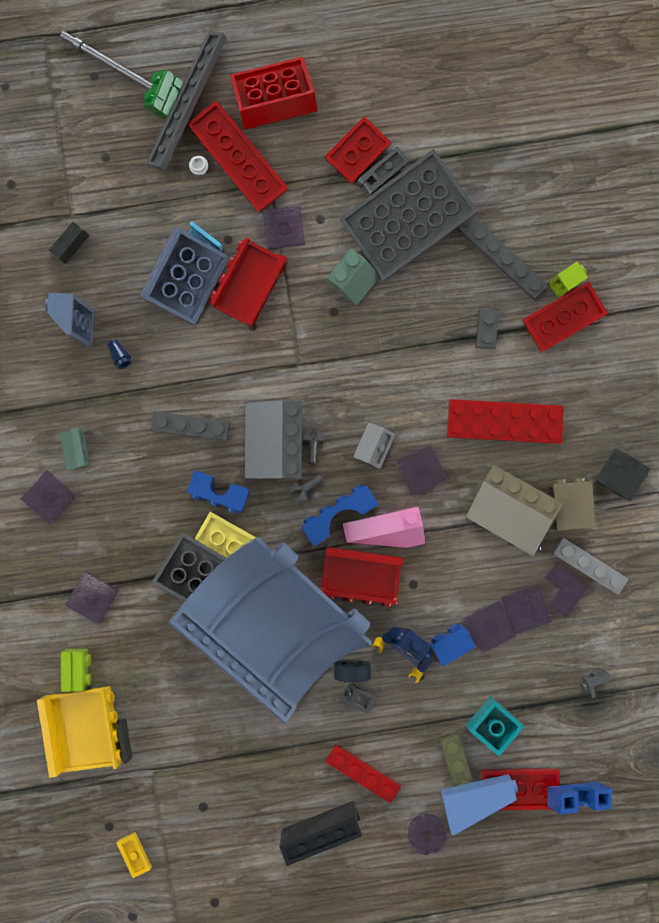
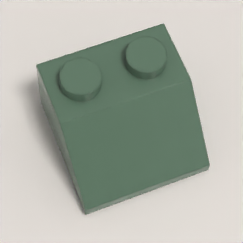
M351 248L327 277V283L357 306L380 276L365 258Z

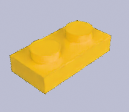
M136 832L117 841V846L132 878L151 870L152 866Z

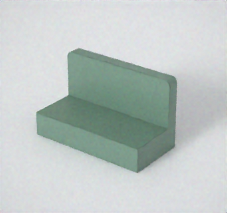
M73 428L70 429L71 431L60 433L66 469L72 470L90 466L83 429Z

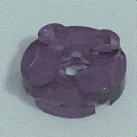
M420 813L415 817L408 827V839L411 847L422 855L441 851L447 840L446 829L441 819L427 813ZM430 830L432 836H427L426 839L423 838V832Z

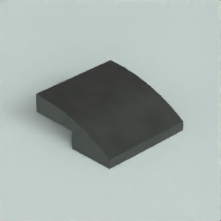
M615 448L595 481L631 502L649 473L650 468Z

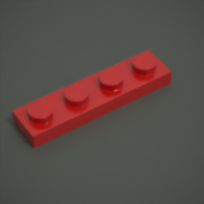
M337 744L334 745L325 760L327 764L390 804L401 788L400 784Z

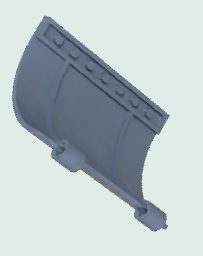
M257 537L242 545L220 563L192 592L168 623L281 722L286 723L303 695L327 669L352 651L365 646H371L373 642L364 635L370 627V622L356 609L346 614L294 566L299 556L284 542L272 550Z

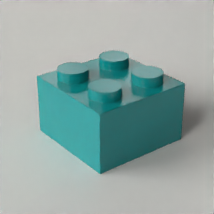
M492 696L485 701L466 724L468 730L498 756L505 751L524 728V725Z

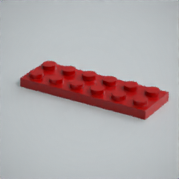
M217 100L187 123L189 129L258 213H261L288 191L285 183Z
M449 399L447 438L562 444L564 406Z

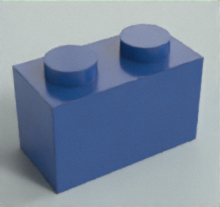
M462 624L450 626L447 629L448 632L443 635L438 634L431 639L432 642L429 643L442 666L447 665L476 647Z

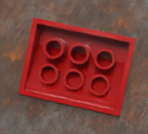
M303 56L230 74L244 130L318 111L315 91Z

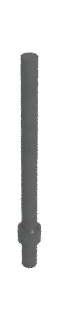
M62 31L60 38L72 44L74 49L87 53L147 90L151 88V82L88 46L79 37L75 38Z

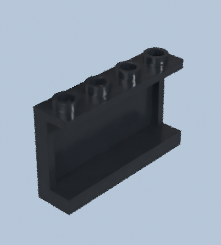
M354 801L283 828L279 848L286 866L362 837L358 824L360 816Z

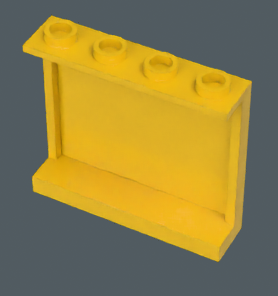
M111 686L45 695L37 700L49 778L57 777L64 772L113 766V769H116L123 763L116 723L118 716L117 712L114 711V693L111 691Z

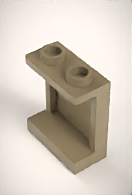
M575 478L574 482L567 483L566 479L555 480V484H549V487L552 488L553 498L563 503V508L553 523L552 530L596 528L592 481H586L585 478Z

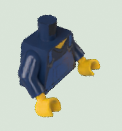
M394 627L385 633L382 638L377 637L372 648L378 646L377 652L381 653L385 644L389 643L417 666L413 668L408 678L415 676L417 679L415 683H418L423 676V672L426 671L433 661V656L429 651L431 646L407 628Z

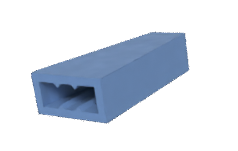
M509 774L440 790L451 835H456L516 801L515 793L518 792L516 781L512 780Z

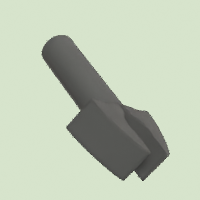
M310 427L306 431L303 441L307 440L310 443L309 463L316 464L317 444L319 441H324V438L319 428H317V437L313 441L310 436Z
M318 475L304 485H299L296 481L289 494L297 489H302L301 495L294 500H307V491L323 482L322 476Z

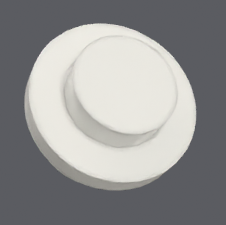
M195 156L190 160L189 168L193 174L203 175L208 170V162L202 156Z

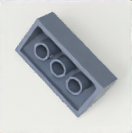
M49 293L45 301V308L50 317L66 335L87 347H92L94 309L74 294Z

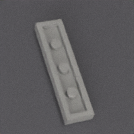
M565 538L560 539L552 552L556 557L617 595L620 594L628 581V578Z

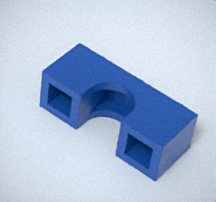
M194 470L187 493L191 494V498L199 501L202 498L210 500L208 504L220 507V504L227 506V511L238 514V511L242 512L251 491L250 489L231 483L228 492L224 495H219L213 489L215 477Z
M600 782L548 787V807L559 814L578 813V806L589 807L595 811L612 809V789Z

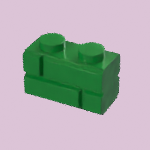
M158 70L152 75L151 82L153 83L144 95L145 103L143 107L153 112L159 118H168L183 81L175 77L168 70Z

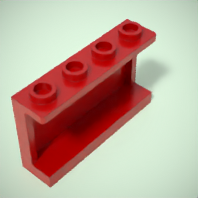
M245 237L244 241L241 240L236 250L238 252L235 258L231 257L227 266L229 267L227 273H223L220 277L219 288L211 294L210 304L216 310L253 328L288 261L287 257L281 254L278 256L250 241V238Z
M326 547L321 591L329 599H335L336 596L343 597V601L354 602V599H359L364 604H373L374 601L381 602V606L392 607V604L397 605L403 558Z

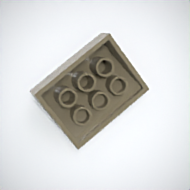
M493 465L475 497L466 518L534 557L562 510L563 503Z

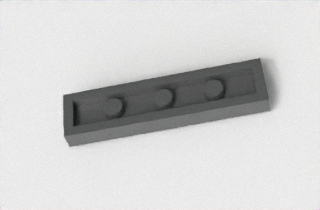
M154 411L151 430L228 441L230 422Z

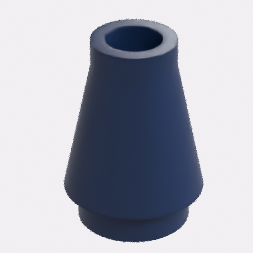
M112 340L107 344L114 366H117L118 369H124L132 363L131 355L122 347L118 340Z

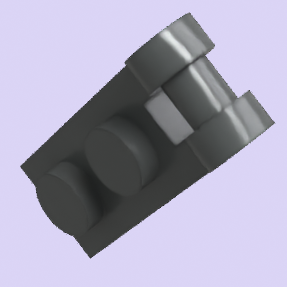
M396 147L360 177L357 184L360 187L363 186L366 190L365 193L371 196L408 165L409 159ZM371 178L375 181L373 185L368 182Z

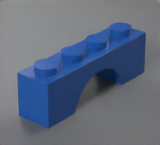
M359 484L351 490L353 493L348 497L345 494L335 500L337 504L331 508L327 505L319 510L320 515L315 518L311 515L303 521L304 525L301 527L313 546L330 536L329 525L336 513L351 509L363 515L379 505L367 485L362 487Z

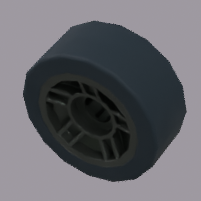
M362 660L337 661L334 663V679L341 682L368 681L371 679V663Z

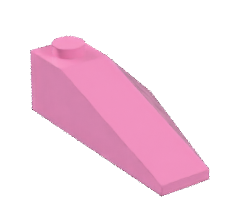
M417 506L343 523L348 543L402 548L425 544L423 523L419 507Z

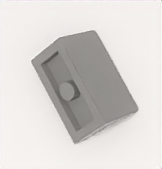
M368 423L354 458L380 469L396 434L378 425Z

